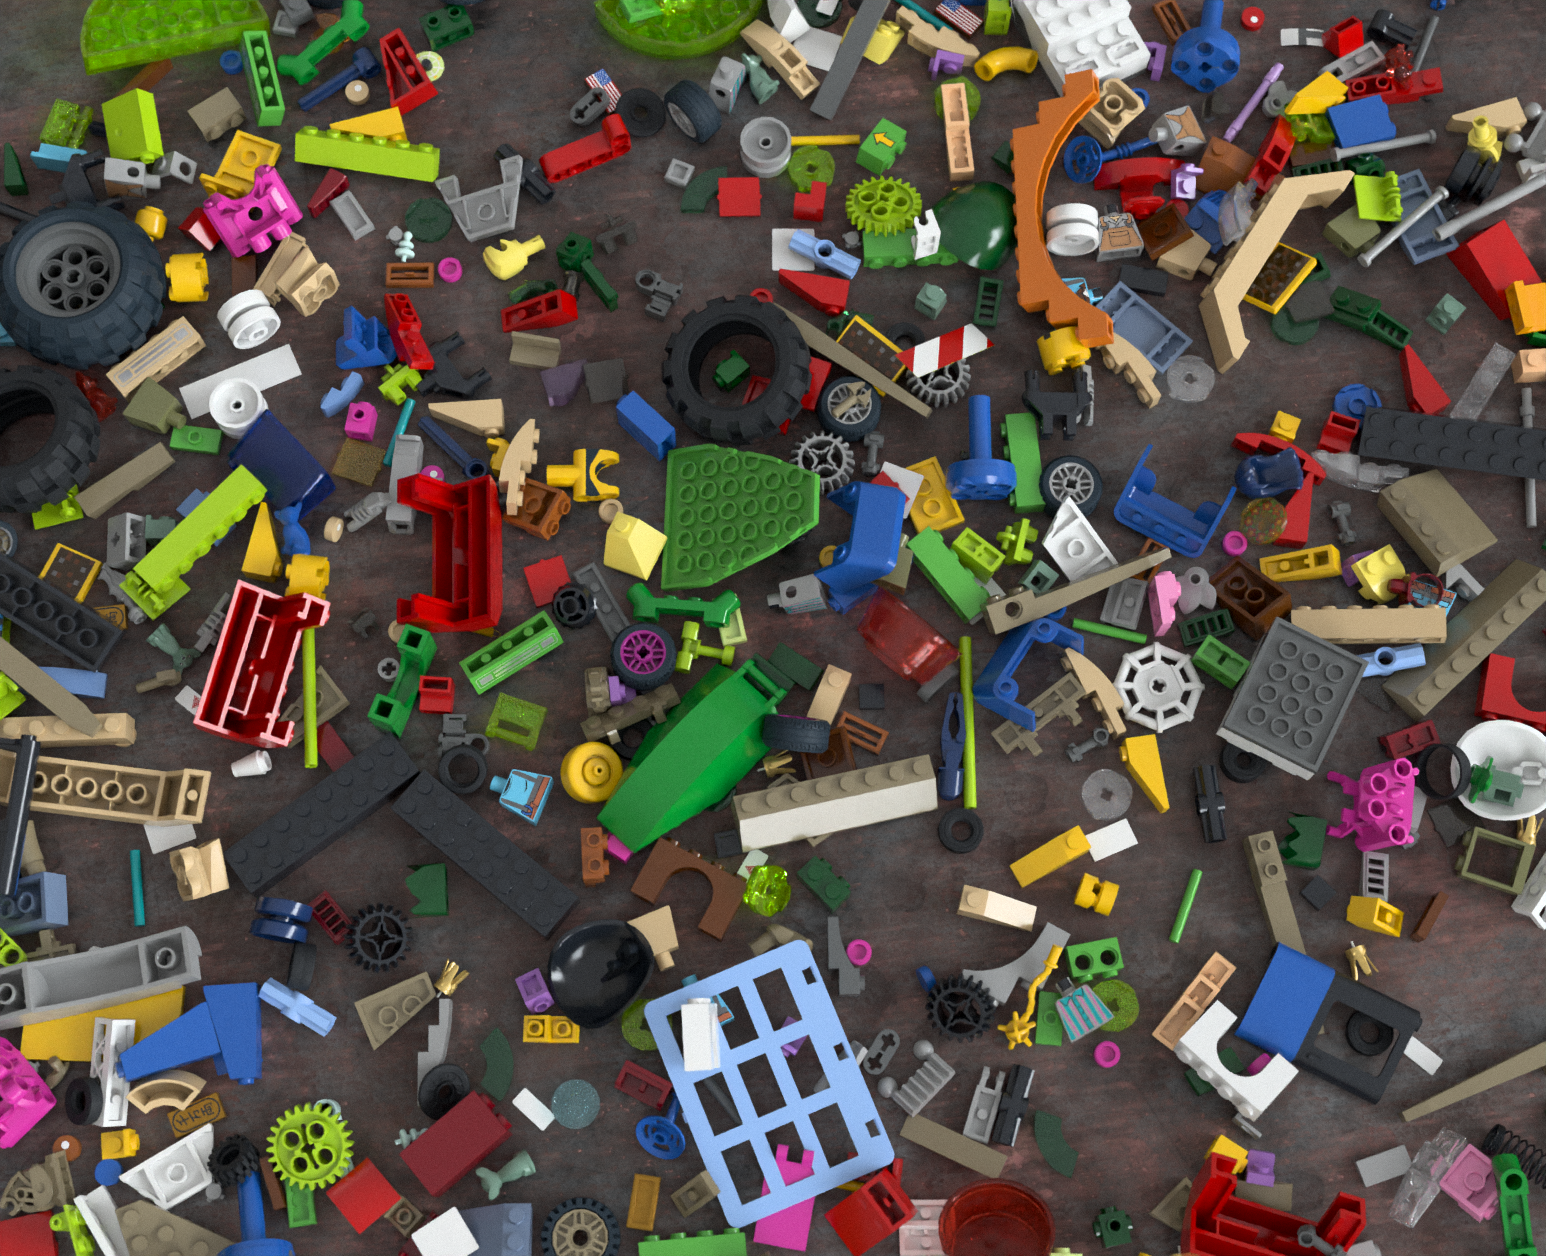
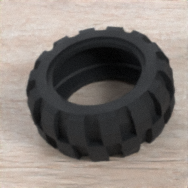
M741 294L736 295L735 300H727L725 296L706 302V309L699 313L693 309L681 320L684 326L678 334L672 332L664 350L668 353V357L661 364L662 382L667 388L666 397L673 410L691 430H695L707 440L718 444L724 441L730 442L733 446L751 445L753 439L759 437L767 440L781 432L779 426L787 419L793 421L803 407L800 402L803 395L809 393L812 374L809 371V364L812 359L808 345L796 324L789 319L782 309L770 301L763 303L756 296ZM744 334L761 337L773 345L776 356L775 371L767 388L756 399L736 407H721L703 399L699 385L700 369L705 357L715 345L729 337Z
M18 365L17 370L12 372L7 368L0 369V435L12 423L23 417L39 413L55 415L52 433L45 445L36 454L23 462L10 466H0L1 512L13 513L16 509L19 513L27 514L42 511V505L49 502L54 506L70 497L67 492L75 485L82 486L90 475V469L88 468L90 462L97 461L100 449V439L98 438L100 436V424L97 413L90 406L89 400L78 386L73 385L68 377L55 370L46 368L43 370L42 367L34 365Z

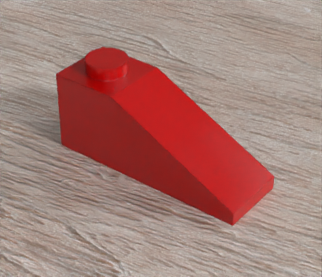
M779 269V283L828 316H844L849 293V280Z
M558 289L501 310L503 332L510 333L512 331L518 332L557 327L578 320L576 297Z
M1409 344L1406 345L1399 354V361L1409 410L1439 414L1447 408L1451 400Z
M1308 473L1303 481L1302 489L1295 492L1284 508V521L1286 523L1283 526L1285 527L1273 539V545L1302 549L1307 543L1314 473ZM1276 521L1272 522L1270 529H1272V526L1274 525V523H1276Z

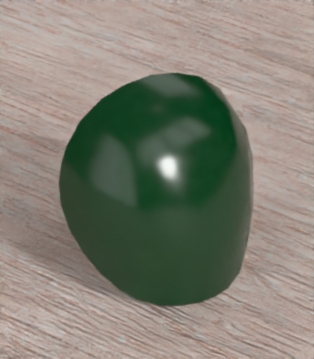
M989 181L975 182L949 192L930 208L941 232L939 242L950 253L968 265L983 270L1000 268L1010 258L1018 241L1014 233L1017 218L1014 215L1013 204L1016 203V197L1003 185Z

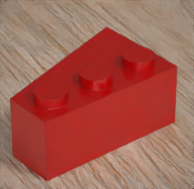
M400 28L379 39L392 108L398 107L402 116L439 94Z

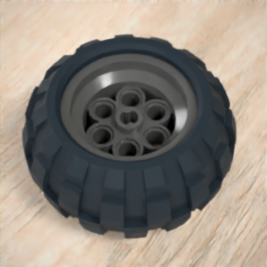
M80 201L67 203L66 207L59 209L55 205L43 208L38 211V217L29 222L26 220L21 221L12 230L13 237L11 240L4 242L0 246V323L19 347L28 351L33 357L54 366L57 363H61L72 370H89L88 367L97 363L108 366L121 361L119 356L129 349L136 351L147 341L145 334L149 328L157 327L163 313L161 298H166V274L163 270L161 256L145 230L139 224L127 219L126 215L104 205L102 208L98 206L95 208L91 203ZM103 269L101 273L95 274L98 270ZM104 291L102 295L96 296L98 292ZM61 295L59 299L54 300L56 296ZM79 304H83L81 308L75 309Z

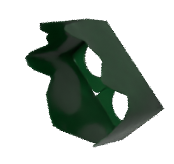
M1289 812L1297 816L1287 819V823L1296 831L1287 835L1278 846L1279 853L1287 859L1282 861V864L1314 871L1321 864L1328 820Z
M445 863L407 865V867L416 872L405 879L406 885L410 892L420 900L418 905L411 907L409 910L413 914L420 915L414 918L449 916L448 876Z

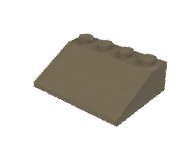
M1438 469L1401 479L1380 491L1377 507L1436 577L1498 541Z

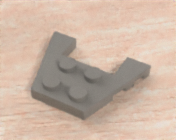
M520 155L500 160L503 184L462 197L458 178L455 175L435 181L437 188L441 191L444 200L452 210L455 219L470 242L515 228L523 158Z

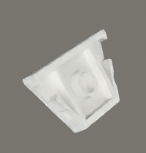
M1067 495L1063 499L1042 541V545L1067 579L1073 581L1116 565L1118 562L1070 496Z
M211 1123L205 1125L119 1176L120 1180L152 1200L159 1207L168 1211L214 1183V1176L207 1166V1162L210 1161L208 1159L209 1154H214L212 1151L214 1148L213 1125Z

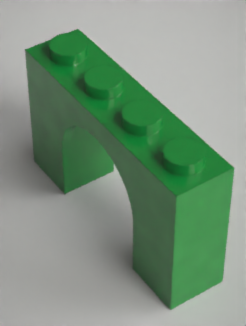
M409 624L405 625L396 646L401 654V662L393 687L387 696L376 694L367 716L376 730L386 734L391 732L397 738H401L419 694L420 675H427L438 648L430 632Z

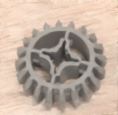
M966 358L926 374L925 376L928 378L926 385L921 381L920 377L918 378L910 370L906 371V378H909L907 386L912 387L911 395L918 394L917 399L920 401L926 399L925 405L927 406L930 402H935V408L939 407V402H942L945 407L948 406L949 400L955 404L958 400L957 397L962 398L965 393L964 390L969 388L968 381H970L971 375L968 373L970 370L969 365H964ZM950 367L956 372L957 382H954L952 376L948 374Z
M823 430L820 431V436L816 437V434L812 431L810 439L803 436L802 443L796 442V450L791 451L792 459L789 460V464H794L804 469L802 460L805 456L808 458V462L812 464V472L819 476H829L828 478H820L821 496L824 495V489H828L830 493L834 491V486L839 489L842 487V483L847 484L849 482L848 476H852L854 471L851 467L855 465V460L851 459L854 453L848 450V442L841 444L843 439L841 436L833 439V432H830L828 437L824 436ZM815 448H826L822 451L815 450ZM834 453L839 456L842 462L840 469L832 461ZM826 460V465L818 466V461Z

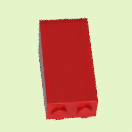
M1505 220L1481 229L1461 242L1456 250L1446 253L1448 258L1500 321L1507 318L1512 321L1505 293L1507 287L1515 281L1522 280L1524 286L1542 283Z

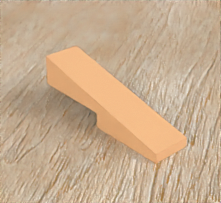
M964 83L941 85L949 180L950 182L973 180L974 164L969 134L970 123Z

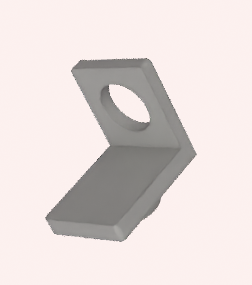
M172 151L155 159L152 174L161 175V178L173 175L188 184H193L197 163L176 151ZM182 162L186 163L189 167V174L187 176L183 175L180 171V164Z
M1235 1107L1234 1109L1238 1113L1232 1121L1257 1141L1262 1134L1242 1119L1243 1115Z

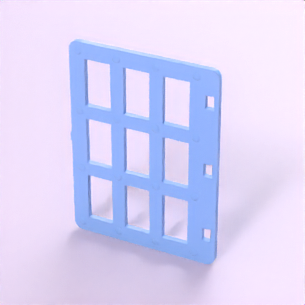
M803 940L790 942L653 1000L645 1006V1017L684 1111L682 1116L685 1123H688L707 1171L721 1191L717 1196L726 1219L732 1227L740 1228L889 1165L893 1161L894 1150L810 948ZM808 967L811 968L816 983L809 985L802 970ZM782 968L803 1020L774 1032L753 979ZM738 986L759 1038L731 1050L718 1020L721 1067L714 1068L713 1070L685 1071L683 1056L666 1016L681 1010V1005L688 1004L687 999H710L714 995ZM809 1034L830 1088L801 1099L780 1046ZM840 1042L848 1057L839 1061L833 1047L840 1044ZM766 1053L787 1106L758 1118L737 1065ZM722 1071L743 1125L714 1136L693 1083ZM837 1102L859 1156L830 1168L808 1114ZM873 1119L880 1135L871 1138L865 1123ZM793 1121L805 1150L814 1151L812 1168L815 1175L785 1186L765 1132ZM750 1139L771 1193L742 1205L721 1151Z

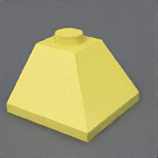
M617 511L607 531L603 564L647 581L668 538L640 519Z

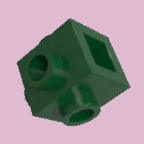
M1371 152L1361 153L1357 158L1345 161L1346 170H1351L1355 173L1354 175L1384 177V161ZM1353 177L1349 182L1352 186H1354Z
M570 232L556 249L559 267L566 271L580 274L582 272L581 263L587 259L591 261L594 256L591 239Z
M1116 1206L1100 1209L1101 1215L1095 1216L1096 1221L1092 1222L1095 1237H1100L1102 1248L1132 1242L1129 1232L1133 1230L1130 1215H1125L1124 1210L1117 1211ZM1111 1222H1113L1115 1225L1114 1230H1111L1110 1228Z

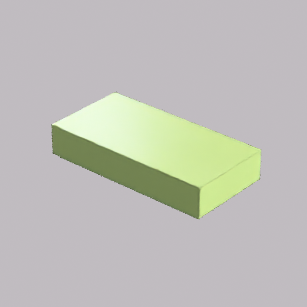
M740 608L730 615V625L728 628H719L723 647L725 645L732 646L747 642Z

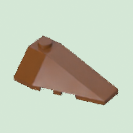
M1212 136L1198 167L1203 168V174L1196 176V190L1205 194L1211 191L1223 190L1239 199L1242 197L1252 198L1259 202L1264 196H1260L1243 183L1256 158L1237 146ZM1278 173L1272 181L1268 191L1274 183L1279 185L1280 182L1286 177Z

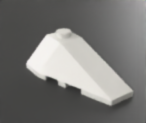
M767 0L770 18L775 24L772 28L789 43L811 29L794 0Z

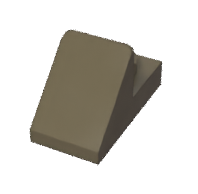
M706 1169L673 1193L671 1198L683 1217L686 1218L717 1197L721 1191Z

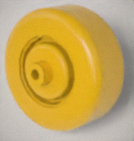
M587 742L572 748L564 757L561 765V780L565 790L575 800L587 804L607 800L623 774L622 762L617 753L611 747L601 742Z

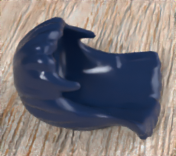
M1288 447L1272 456H1247L1240 462L1234 474L1235 483L1239 491L1251 499L1270 498L1288 489L1301 490L1304 485L1300 459L1292 447Z

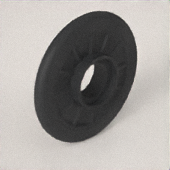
M634 88L626 91L618 99L615 108V114L621 116L629 134L639 138L656 134L662 128L666 118V110L661 98L656 93L645 88ZM642 107L646 110L647 116L645 118H638L634 110Z
M444 1063L435 1066L424 1076L419 1086L418 1102L426 1116L439 1120L469 1095L470 1082L466 1072L456 1064ZM448 1085V1095L444 1098H440V1089L443 1086Z

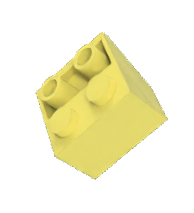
M855 16L850 19L847 28L844 32V35L841 39V44L843 43ZM881 19L864 57L879 65L884 63L904 36L905 31L899 29L900 26L897 23Z

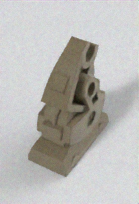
M596 667L585 669L588 717L597 716L612 708L608 679L610 677L609 668Z
M62 1150L45 1156V1163L44 1161L33 1164L29 1169L18 1171L7 1183L0 1207L6 1208L10 1201L13 1202L14 1209L9 1214L14 1216L20 1213L21 1210L33 1213L36 1211H46L55 1206L61 1207L74 1203L73 1199L76 1198L66 1151Z

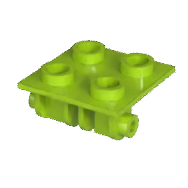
M1394 171L1386 172L1385 177L1353 176L1359 219L1402 222L1401 213L1403 208L1400 204V188L1397 187L1398 175Z
M77 485L67 492L70 497L55 506L50 502L42 505V511L32 512L35 530L84 518L82 508L74 498L79 494Z
M133 571L128 572L125 575L126 580L119 585L153 621L191 590L178 577L168 591H163L159 594L137 572Z
M63 1205L64 1212L51 1217L50 1227L55 1231L70 1232L76 1256H94L95 1242L93 1237L88 1235L87 1223L78 1207L75 1205Z

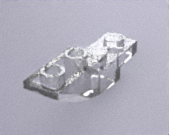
M1252 177L1244 185L1238 181L1223 196L1220 202L1218 225L1221 239L1225 246L1229 245L1233 240L1235 242L1239 241L1246 233L1245 229L1252 222L1250 217L1254 210L1250 207V202L1256 196L1254 191L1258 186V183Z
M1496 342L1473 375L1449 416L1477 419L1517 354Z
M1317 450L1310 453V456L1327 474L1325 478L1353 489L1379 492L1384 484H1394L1401 479L1409 477V468H1403L1398 464L1377 466L1375 463L1368 462L1360 465V455H1352L1351 452L1331 454L1325 450Z
M1443 1127L1432 1142L1425 1141L1397 1190L1389 1212L1390 1218L1411 1229L1415 1226L1441 1190L1439 1182L1468 1144L1466 1137Z

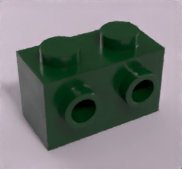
M447 4L444 8L435 12H428L419 18L422 32L432 52L475 35L472 22L463 5Z
M815 855L797 872L796 878L832 914L850 897L851 891L849 888L851 886L842 876L837 878L831 872L832 866L823 857L819 860Z

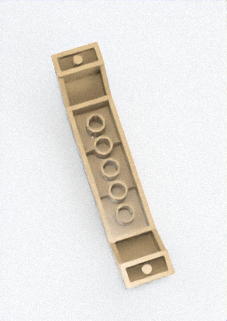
M1346 170L1284 178L1279 185L1274 183L1270 190L1261 198L1258 203L1260 206L1251 214L1247 220L1248 225L1239 233L1235 240L1237 242L1229 249L1224 257L1225 261L1214 272L1213 280L1210 284H1207L1200 295L1203 299L1199 304V308L1218 372L1223 374L1235 364L1250 342L1244 335L1238 305L1297 211L1316 206L1327 208L1344 192L1354 176V172Z
M0 749V805L8 807L16 753ZM39 756L30 810L160 827L202 823L211 772L187 768L166 772Z

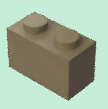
M228 87L188 110L193 123L207 142L219 138L224 132L232 127L239 126L247 119L241 105Z

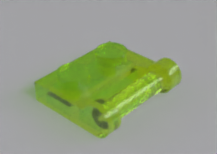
M500 692L487 725L485 736L491 738L496 736L523 745L525 749L533 751L548 709ZM501 720L531 731L527 737L497 727L498 722Z

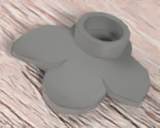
M1284 81L1273 83L1268 89V96L1263 101V113L1270 118L1281 114L1291 123H1297L1299 121L1297 114H1286L1284 111L1298 92L1294 90L1287 91Z
M1192 567L1186 571L1184 576L1175 578L1176 582L1179 581L1181 586V596L1178 598V604L1183 614L1191 613L1199 604L1208 609L1214 608L1217 597L1216 589L1209 583V575L1205 569ZM1195 574L1200 576V581L1197 584L1192 582V576Z

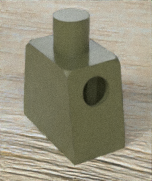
M1355 204L1327 223L1322 235L1347 257L1352 258L1359 252L1365 254L1375 245L1374 242L1380 235L1381 230L1375 220L1359 219L1357 204Z
M147 377L122 413L132 425L160 434L167 433L171 425L177 429H182L187 420L186 416L180 414L183 406L179 401L150 377Z
M901 533L895 568L888 575L870 582L903 596L913 557V551L905 548L909 539L906 534Z

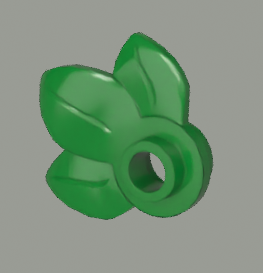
M1487 756L1480 765L1473 764L1471 766V789L1468 799L1472 804L1476 801L1480 792L1485 793L1491 786L1493 780V773L1490 770L1493 763L1492 756Z

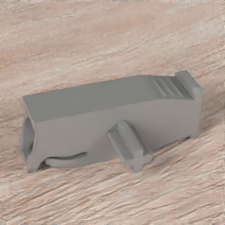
M396 435L389 486L391 502L387 505L386 511L389 532L393 534H414V521L417 510L397 503V480L421 473L424 445L421 437L417 435ZM396 525L408 526L407 529H397Z

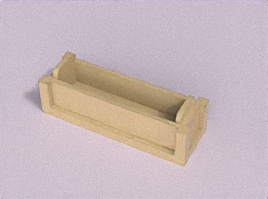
M291 232L290 235L282 240L253 290L262 291L272 306L276 305V301L280 302L281 300L279 297L281 293L278 291L275 282L302 249L307 246L305 244L306 239L294 232Z

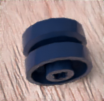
M257 897L254 911L269 919L257 918L252 920L249 934L289 944H295V942L306 943L308 930L303 926L293 923L305 924L310 922L313 913L311 906L288 899Z

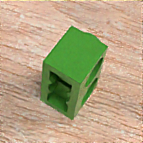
M1211 635L1207 636L1191 659L1194 665L1231 690L1251 663Z
M1117 937L1067 946L1063 950L1070 980L1077 979L1078 983L1092 981V976L1102 974L1103 978L1114 977L1118 975L1117 971L1124 968ZM1101 953H1108L1112 956V965L1102 963L1100 959ZM1082 957L1087 961L1088 967L1086 970H1080L1076 967V958Z

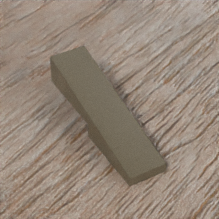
M159 442L74 498L87 516L97 519L132 490L139 491L176 461L163 443Z
M908 1114L899 1136L993 1181H997L1008 1157L918 1114L913 1119Z

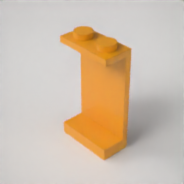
M1523 280L1513 282L1505 289L1515 334L1546 331V283L1524 286Z

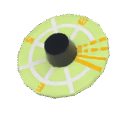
M423 51L417 54L431 81L437 80L444 71V62L441 56L432 51Z

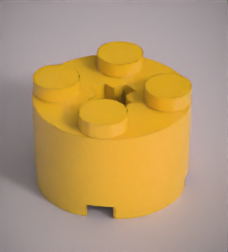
M203 253L173 254L172 257H169V263H166L167 278H171L172 286H169L171 301L197 302L208 300L209 292H204V287L206 284H209L206 260L202 259Z
M1076 326L1050 332V338L1045 340L1044 336L1037 340L1044 369L1048 371L1049 375L1061 373L1063 371L1062 368L1069 366L1073 370L1077 369L1082 364L1085 365V361L1090 358L1089 348H1085L1076 339Z
M293 554L291 564H287L286 579H290L289 587L287 586L285 596L305 592L325 600L327 594L322 593V591L329 584L330 564L327 561L328 558Z

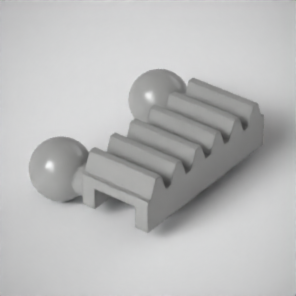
M1530 102L1524 106L1523 113L1529 121L1540 119L1527 142H1524L1519 134L1508 135L1504 140V147L1509 152L1523 151L1522 156L1545 163L1546 110H1542L1538 103Z
M924 1039L915 1043L913 1053L917 1059L927 1061L923 1063L921 1069L916 1071L914 1076L909 1078L906 1084L902 1085L900 1091L898 1090L897 1082L892 1077H883L877 1084L879 1094L885 1098L891 1097L912 1119L956 1074L954 1069L934 1053L931 1042Z

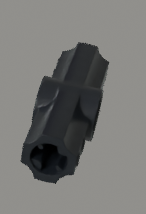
M506 143L497 148L493 157L500 164V160L520 154L510 144ZM523 158L520 189H525L541 205L547 204L556 193L555 188L540 175V171L530 159Z
M1201 765L1193 768L1197 793L1195 795V808L1197 815L1201 818L1204 843H1219L1227 840L1223 815L1225 813V800L1223 793L1219 790L1216 766Z
M1012 1065L1006 1090H1003L997 1110L999 1115L991 1141L1014 1147L1020 1122L1023 1121L1028 1107L1029 1098L1027 1097L1035 1070L1022 1065Z

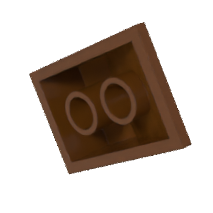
M1238 555L1209 578V583L1216 589L1217 604L1222 609L1228 608L1231 619L1236 625L1256 641L1264 635L1276 617L1284 619L1291 613V594Z

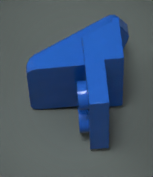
M1216 190L1205 194L1184 220L1193 231L1210 243V251L1216 255L1228 240L1233 238L1247 222L1245 218L1247 211L1238 197L1223 190Z
M352 305L344 309V335L336 341V365L340 369L347 370L392 363L397 354L389 335V330L375 316L366 320Z

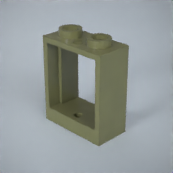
M1476 826L1470 828V831L1466 830L1462 839V845L1465 846L1462 855H1458L1454 869L1458 870L1456 876L1515 896L1521 895L1536 846ZM1477 837L1518 850L1508 885L1467 871Z

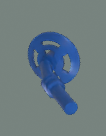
M1078 136L1069 143L1065 150V171L1072 181L1088 183L1098 175L1102 162L1115 158L1123 159V156L1128 157V154L1131 156L1133 152L1158 142H1151L1149 137L1132 143L1126 142L1125 145L1121 144V147L1117 145L1116 149L1101 152V148L1095 139L1089 136ZM1085 142L1084 146H1081L1076 152L1074 151L1079 144ZM1093 146L1095 147L1097 154H1095V152L1092 150ZM1072 160H1076V164L1080 169L1078 174L1073 169ZM1095 169V171L1090 176L1085 177L1086 174L1091 173Z
M676 1092L671 1093L673 1098L665 1118L655 1115L646 1116L639 1121L636 1127V1136L641 1146L653 1156L661 1159H675L682 1154L685 1148L684 1136L674 1124L681 1107ZM645 1124L649 1125V1136H646L645 1134ZM678 1137H679V1146H677V1144H676ZM654 1143L668 1145L669 1150L661 1149L655 1146Z

